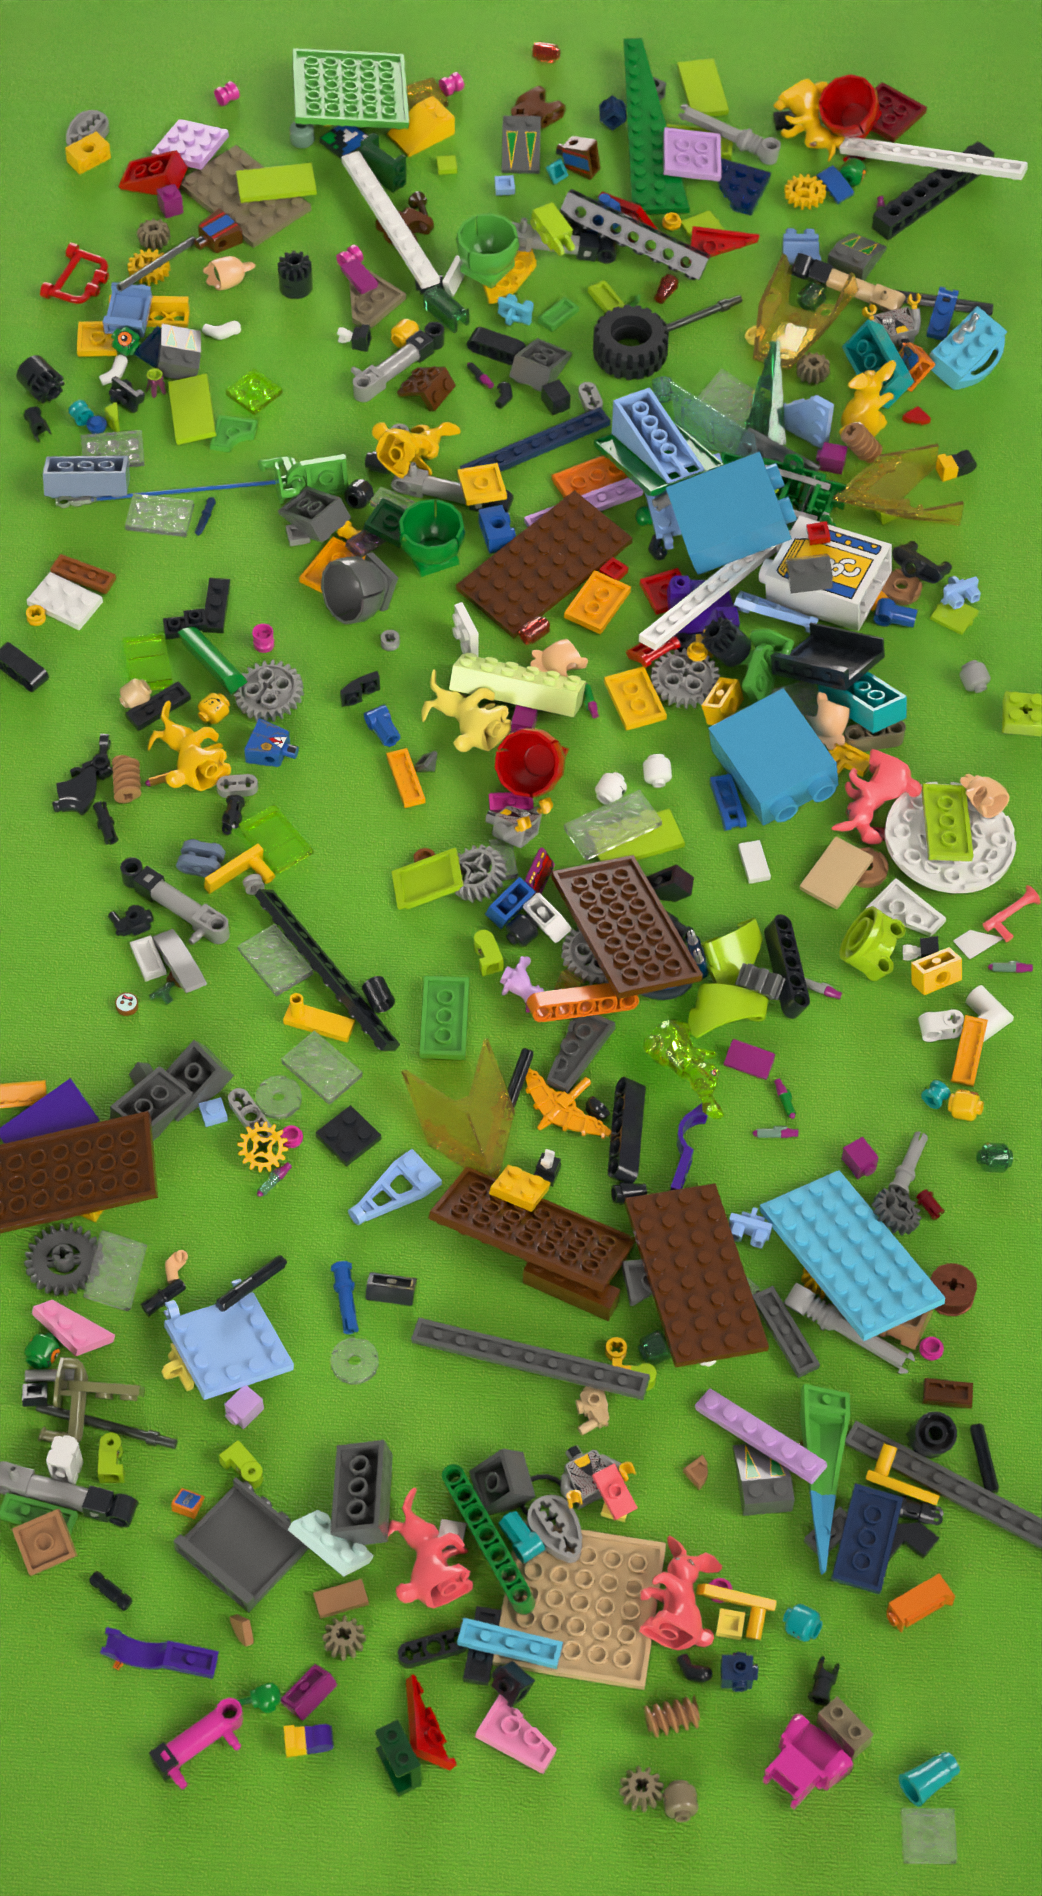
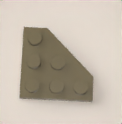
M368 270L377 280V288L360 294L350 281L349 285L352 322L359 327H362V324L370 325L371 329L406 300V293Z

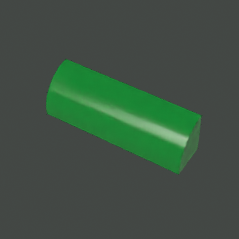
M188 627L178 632L188 651L230 694L248 682L199 629Z

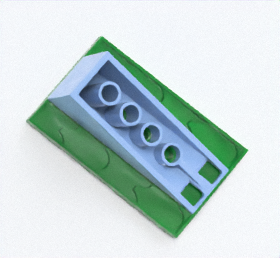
M650 387L613 400L612 434L594 440V446L648 496L660 495L668 486L724 465L669 417Z

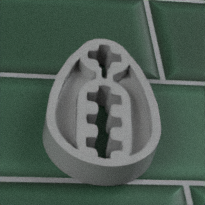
M95 110L79 113L68 127L66 133L67 146L96 131L105 138L109 133L107 116Z
M546 1495L535 1500L528 1510V1528L531 1532L537 1533L545 1546V1550L551 1555L567 1563L576 1562L581 1556L582 1533L574 1509L568 1507L566 1499L556 1495ZM541 1506L545 1508L550 1507L549 1515L552 1518L556 1517L555 1524L558 1528L562 1527V1533L553 1532V1523L551 1521L546 1522L547 1514L545 1511L540 1512ZM566 1545L570 1548L575 1547L574 1554H571L570 1551L566 1552Z

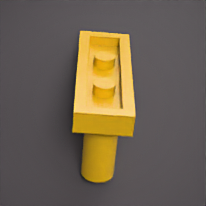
M258 843L205 877L204 888L210 894L250 867L257 874L261 875L265 884L270 883L276 875L262 860L264 849Z
M294 993L290 996V1004L283 1018V1024L348 1043L355 1026V1020L304 1005L303 996L299 993Z
M883 1443L874 1471L869 1469L865 1479L937 1505L940 1495L888 1476L898 1448Z
M698 1584L696 1595L750 1607L751 1611L746 1638L761 1640L766 1611H775L776 1600L710 1584Z

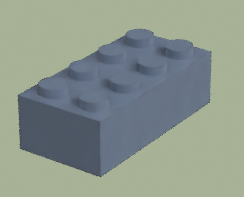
M128 456L46 457L43 470L44 496H50L51 498H60L62 496H71L72 498L112 496L119 498L127 496L130 480Z

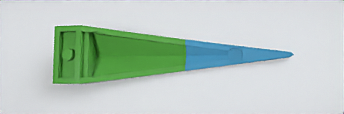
M804 1384L801 1388V1411L799 1412L804 1448L827 1463V1468L813 1484L809 1483L818 1560L822 1575L827 1567L836 1491L850 1419V1393Z

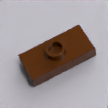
M924 1378L923 1404L972 1408L973 1383Z

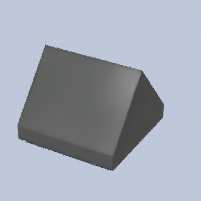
M137 1062L129 1073V1077L137 1085L154 1070L148 1063Z

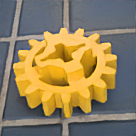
M799 174V178L793 176L792 181L788 180L787 185H785V199H788V204L794 203V208L801 206V210L804 207L811 210V206L817 208L818 204H823L825 199L826 185H822V180L817 181V176L810 178L809 174L806 177Z
M148 248L147 252L140 250V254L134 253V258H129V263H127L129 277L165 253L158 254L157 249L151 252L150 248ZM169 261L141 278L139 284L147 282V286H150L151 282L157 285L158 280L164 281V276H169Z
M267 1121L264 1122L263 1127H260L258 1122H255L254 1129L249 1126L246 1127L247 1135L241 1133L240 1136L244 1139V1142H238L237 1145L243 1147V1150L238 1152V1155H245L246 1158L242 1162L244 1164L249 1161L251 1163V1170L258 1166L259 1172H262L263 1167L271 1171L272 1164L276 1167L280 1166L277 1161L278 1159L285 1160L286 1157L282 1154V1151H288V1148L283 1146V1143L288 1140L287 1138L281 1139L280 1136L284 1131L276 1132V1124L269 1128ZM267 1131L271 1135L269 1137H261L257 1132ZM249 1138H251L254 1144L253 1149L248 1153L247 1143ZM272 1140L267 1146L268 1152L265 1153L262 1150L254 1154L259 1147V1141L265 1143ZM276 1141L279 1144L277 1155L272 1151L273 1144ZM258 1156L266 1157L268 1162H258L254 1159Z

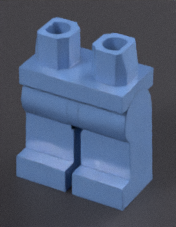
M794 228L786 229L782 243V275H792L790 270L786 268V265H793L798 253L821 261L819 236L815 234L814 229H806L804 234H796Z

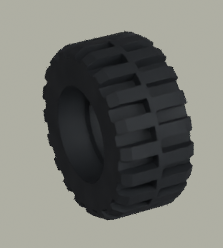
M624 305L622 308L618 306L613 308V311H607L598 319L594 327L593 356L598 363L597 365L602 370L605 369L607 374L610 376L613 374L618 379L626 378V380H632V378H637V380H640L644 376L649 377L653 375L654 371L657 372L662 368L668 355L669 331L666 327L667 324L656 312L652 313L651 309H643L638 305H635V307ZM637 336H641L644 339V344L639 346H625L618 343V341L623 339L637 340Z

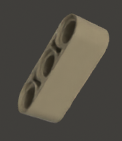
M901 720L875 733L870 732L860 724L851 725L845 730V743L863 752L871 751L872 749L879 750L897 747L904 741L906 725Z

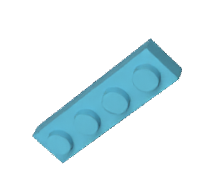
M464 1618L457 1645L557 1669L563 1642Z

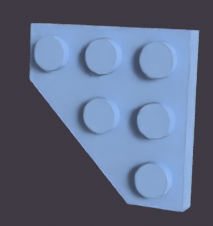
M818 395L812 396L807 400L804 398L795 400L787 405L783 403L775 409L774 423L822 449L824 442L829 443L834 404Z

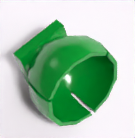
M434 499L418 501L406 508L398 525L402 549L411 557L420 576L423 577L459 565L457 554L465 538L462 514L452 504L438 499L436 517Z

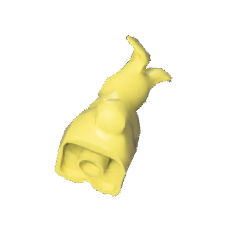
M436 670L432 671L430 688L436 693L437 699L424 702L421 710L422 721L426 720L431 707L438 709L446 716L455 717L459 722L461 733L453 742L458 751L467 752L472 747L490 751L510 733L511 720L506 719L509 713L507 706L497 705L495 707V702H490L480 708L478 707V703L484 698L494 701V692L488 688H478L467 697L461 692L444 690L437 686Z

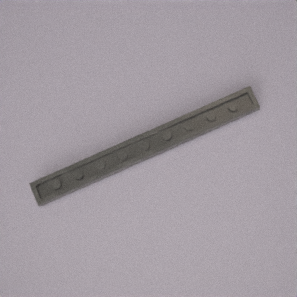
M418 1318L411 1338L412 1343L639 1400H644L650 1381L649 1374L423 1318Z
M855 1421L845 1439V1445L875 1461H878L883 1443L898 1448L891 1466L892 1470L1042 1549L1041 1518Z

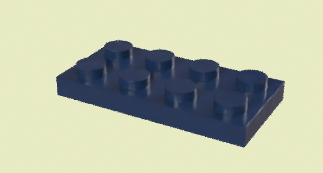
M854 1484L831 1576L832 1581L878 1595L881 1593L903 1497L860 1484Z

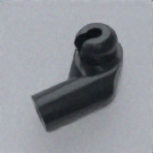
M654 534L648 551L655 560L661 561L667 556V550H662L663 547H660L662 538L656 539Z

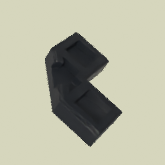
M920 1522L897 1524L889 1560L903 1544L924 1559L939 1541V1537Z

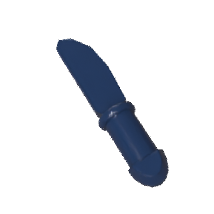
M213 497L207 499L205 508L201 512L202 515L195 530L198 536L204 530L209 517H211L213 507L216 505Z

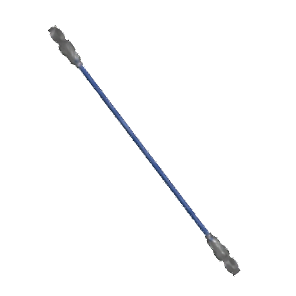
M275 480L132 493L119 498L112 496H102L100 498L91 496L69 498L68 496H62L58 499L55 498L56 507L67 508L70 505L81 507L101 500L275 484ZM61 500L69 501L66 504L59 503Z

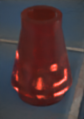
M670 274L662 277L654 300L664 304L678 289V279Z

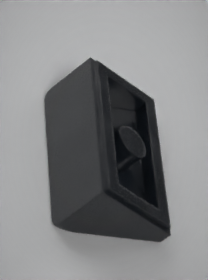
M370 1272L366 1284L365 1298L370 1301L411 1306L414 1300L417 1279Z

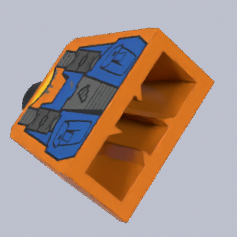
M910 342L901 343L897 347V351L915 381L907 389L912 392L936 364L921 347Z

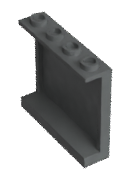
M235 1477L233 1479L234 1486L185 1537L180 1534L173 1542L176 1552L249 1613L310 1548L288 1531L291 1520L284 1512L280 1511L278 1513L272 1508L271 1502L266 1497H259L254 1493L253 1487L248 1482H241Z

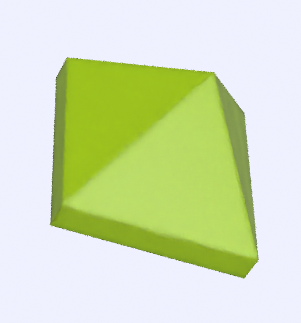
M873 506L872 509L882 525L899 518L900 515L891 508Z

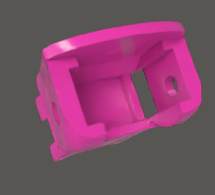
M795 1714L780 1737L778 1748L781 1753L765 1770L766 1775L763 1777V1782L767 1785L772 1779L775 1780L793 1796L794 1800L790 1806L795 1809L815 1786L819 1790L821 1788L828 1790L849 1776L853 1768V1762L832 1737L820 1728L810 1724L809 1720L803 1715Z

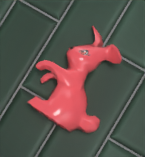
M875 749L870 751L869 771L873 774L870 781L866 782L858 778L857 770L852 768L849 773L850 781L860 790L852 788L849 781L845 784L847 795L855 800L848 804L846 810L849 821L838 823L832 827V830L840 832L851 831L856 827L861 835L862 842L869 845L880 844L883 839L876 830L870 827L874 811L887 800L898 798L905 792L911 797H917L922 791L921 784L911 777V771L906 763Z
M415 1487L405 1497L402 1506L405 1522L391 1520L388 1527V1536L394 1531H398L405 1538L407 1544L416 1551L417 1555L410 1583L398 1585L395 1588L396 1596L405 1604L418 1599L427 1607L437 1608L472 1590L473 1583L468 1579L470 1571L460 1564L449 1566L446 1561L452 1556L458 1554L465 1555L469 1551L464 1547L465 1544L459 1535L449 1532L438 1537L439 1531L433 1524L424 1521L413 1513L411 1507L417 1491ZM449 1545L455 1546L454 1548H449L447 1550L442 1551Z
M669 1535L667 1537L668 1546L675 1558L668 1564V1573H660L654 1576L652 1584L662 1583L666 1586V1589L647 1587L641 1590L640 1594L641 1600H648L652 1597L662 1602L664 1605L663 1610L659 1611L655 1617L648 1618L641 1626L639 1632L659 1644L675 1650L687 1649L693 1645L705 1648L712 1644L714 1635L710 1629L702 1628L701 1614L696 1605L693 1584L699 1577V1571L717 1573L721 1571L722 1565L713 1555L706 1552L699 1556L687 1555L682 1544Z

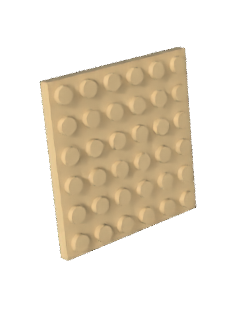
M553 1525V1532L562 1533V1527L558 1528L556 1525ZM581 1530V1556L573 1563L560 1560L545 1550L523 1564L512 1550L511 1556L535 1599V1607L529 1614H518L505 1594L499 1626L563 1642V1647L557 1669L496 1654L493 1657V1665L505 1666L513 1660L524 1671L644 1690L652 1639L643 1635L639 1630L648 1618L656 1616L658 1600L652 1597L648 1600H641L640 1594L641 1590L647 1587L660 1589V1583L654 1585L652 1580L654 1576L662 1573L666 1543ZM566 1545V1552L570 1551L571 1554H574L575 1547L570 1548ZM509 1576L507 1582L514 1580L516 1576ZM527 1596L518 1598L517 1602L525 1601Z

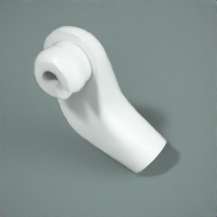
M230 321L220 326L205 324L202 332L210 337L222 340L239 334L241 332V325L237 321Z
M122 354L117 355L112 369L99 376L103 386L112 383V377L122 378L128 363L126 356Z

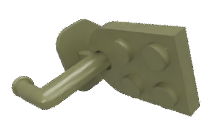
M60 1357L55 1379L53 1404L54 1407L61 1408L64 1395L72 1396L68 1432L50 1431L43 1427L38 1440L53 1442L54 1437L68 1435L74 1437L77 1442H80L83 1437L87 1393H96L95 1397L101 1399H113V1395H120L121 1400L137 1401L138 1397H144L145 1387L88 1382V1375L82 1362L74 1358ZM65 1369H75L74 1381L68 1382L65 1380Z

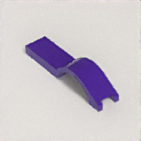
M703 1101L685 1115L679 1124L677 1148L681 1159L670 1191L683 1189L693 1160L694 1149L687 1145L683 1135L689 1128L697 1124L706 1123L710 1106L708 1101Z
M106 1627L105 1634L108 1635L106 1647H101L100 1654L138 1668H164L210 1679L214 1677L219 1651L173 1641L162 1643L143 1642L124 1635L120 1630Z

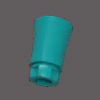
M943 1752L918 1767L900 1774L899 1783L907 1798L914 1805L921 1807L935 1792L959 1774L960 1767L953 1755L949 1752Z

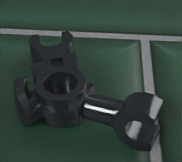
M100 734L99 754H96L92 761L82 764L81 768H72L70 770L72 777L79 775L88 767H93L96 776L98 775L101 780H105L113 774L107 755L111 745L109 734Z

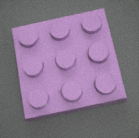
M179 119L151 153L153 156L177 150L187 167L202 170L229 137V133L226 129Z
M665 127L663 132L664 175L720 181V134Z

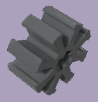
M743 963L735 985L760 993L770 1000H778L785 978H782L779 974L769 972L768 969H760L753 964L748 963L747 965Z

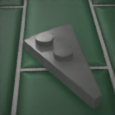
M623 1261L622 1271L629 1304L634 1306L651 1296L652 1290L647 1279L643 1261Z

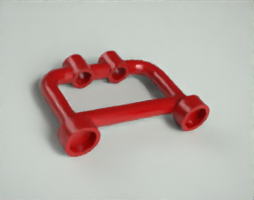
M70 242L66 249V257L71 259L55 285L48 282L42 284L40 297L50 299L52 296L73 304H82L87 302L91 296L98 297L101 289L98 286L99 283H107L109 273H107L108 263L101 256L80 250L78 244ZM81 258L101 266L99 270L95 271L92 281L87 283L83 295L74 296L60 291Z

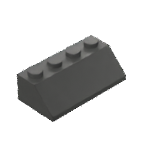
M385 1440L337 1445L330 1532L332 1536L362 1545L388 1542L393 1454Z

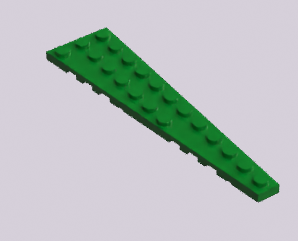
M623 38L632 203L641 206L647 215L667 214L670 212L676 214L690 213L682 178L664 175L663 132L667 125L642 38Z

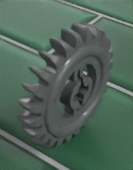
M61 1223L59 1231H56L53 1225H51V1234L42 1230L43 1239L35 1235L34 1240L37 1245L29 1243L28 1246L32 1252H25L26 1258L29 1259L24 1261L27 1267L26 1274L31 1276V1283H37V1289L45 1287L46 1294H49L52 1290H54L55 1296H58L61 1291H63L64 1296H68L70 1290L77 1294V1288L85 1290V1283H94L92 1277L99 1276L97 1269L103 1266L100 1261L103 1259V1254L100 1252L102 1249L101 1245L96 1244L97 1238L95 1236L90 1239L91 1232L89 1230L83 1235L82 1226H79L77 1231L74 1232L72 1223H70L68 1230H65L64 1225ZM72 1248L76 1249L80 1254H73ZM75 1265H79L77 1270L67 1275H57L49 1269L55 1267L58 1272L67 1273L73 1270Z

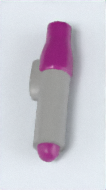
M805 978L808 989L828 997L841 999L842 992L837 991L831 985L824 982L820 984Z

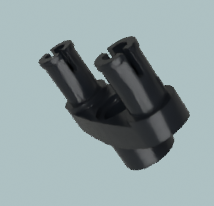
M909 541L907 544L899 545L893 549L892 557L894 561L901 566L903 575L908 578L916 576L934 584L941 581L952 570L951 564L947 561L936 565L916 551L918 545L915 541Z

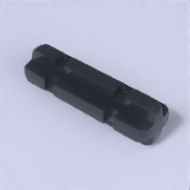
M99 1571L94 1572L89 1578L90 1584L96 1589H100L99 1591L113 1603H117L119 1608L124 1611L127 1610L133 1602L132 1598L126 1593L123 1594L119 1587L109 1579H105V1576Z

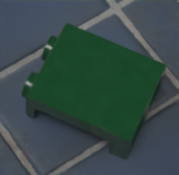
M373 132L360 142V153L379 183L394 193L404 187L407 182L406 156L402 154L394 159L379 148V136Z
M395 1720L377 1729L375 1735L381 1746L376 1748V1753L398 1797L422 1786L421 1765L399 1720Z

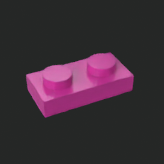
M512 792L489 793V808L498 813L507 806L529 811L534 808L533 798L517 796Z

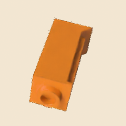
M937 1574L889 1602L886 1616L893 1627L896 1626L902 1632L904 1626L906 1628L940 1609L944 1604L952 1606L955 1595L942 1576Z

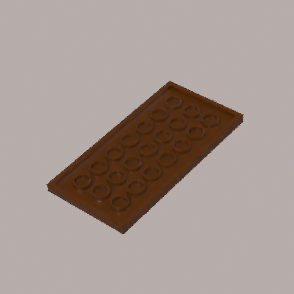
M574 490L457 583L456 590L514 639L585 582L594 570L598 571L608 560L616 557L632 544L633 538Z
M634 855L552 871L551 879L617 999L702 981V972Z
M148 1111L0 1145V1233L158 1198L151 1115Z
M467 1166L430 1210L428 1219L437 1222L439 1225L447 1226L463 1235L473 1237L484 1244L494 1246L505 1253L513 1254L526 1262L534 1263L550 1272L560 1274L571 1281H576L602 1293L636 1245L635 1237L543 1198L534 1210L530 1212L492 1196L489 1192L496 1179Z
M716 1183L625 1198L626 1211L675 1368L768 1351L767 1338Z

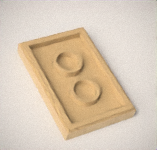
M835 837L801 883L800 890L837 910L872 863L873 856Z

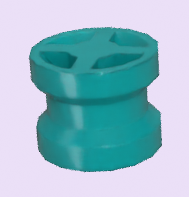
M83 400L74 402L68 410L79 426H85L87 420L94 416L92 410L88 408V405Z
M934 1080L930 1083V1088L922 1092L921 1097L928 1106L933 1109H939L942 1106V1101L947 1100L951 1093L944 1083Z

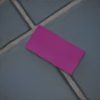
M358 258L341 265V271L360 294L378 287L377 280Z

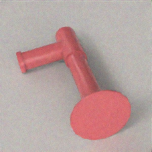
M1026 885L1025 894L1015 903L983 923L984 929L989 932L995 928L1005 939V942L1012 940L1014 935L1005 928L1002 922L1027 904L1035 903L1040 905L1041 900L1037 892L1031 886Z

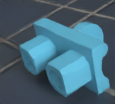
M510 293L505 298L499 297L498 314L506 318L505 324L510 326L513 321L521 322L528 326L531 324L534 308L533 302L526 300L523 304L517 303V297Z

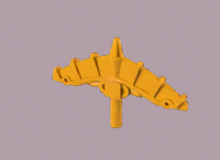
M531 1068L528 1069L525 1078L527 1083L525 1091L527 1094H531L535 1103L533 1105L534 1109H539L544 1116L537 1126L539 1131L550 1124L563 1127L562 1131L565 1132L567 1129L582 1133L581 1136H586V1134L599 1135L601 1139H605V1136L611 1135V1130L601 1120L584 1114L582 1110L576 1107L574 1100L591 1084L587 1077H584L567 1094L565 1091L556 1092L546 1084L544 1078L537 1071H533Z

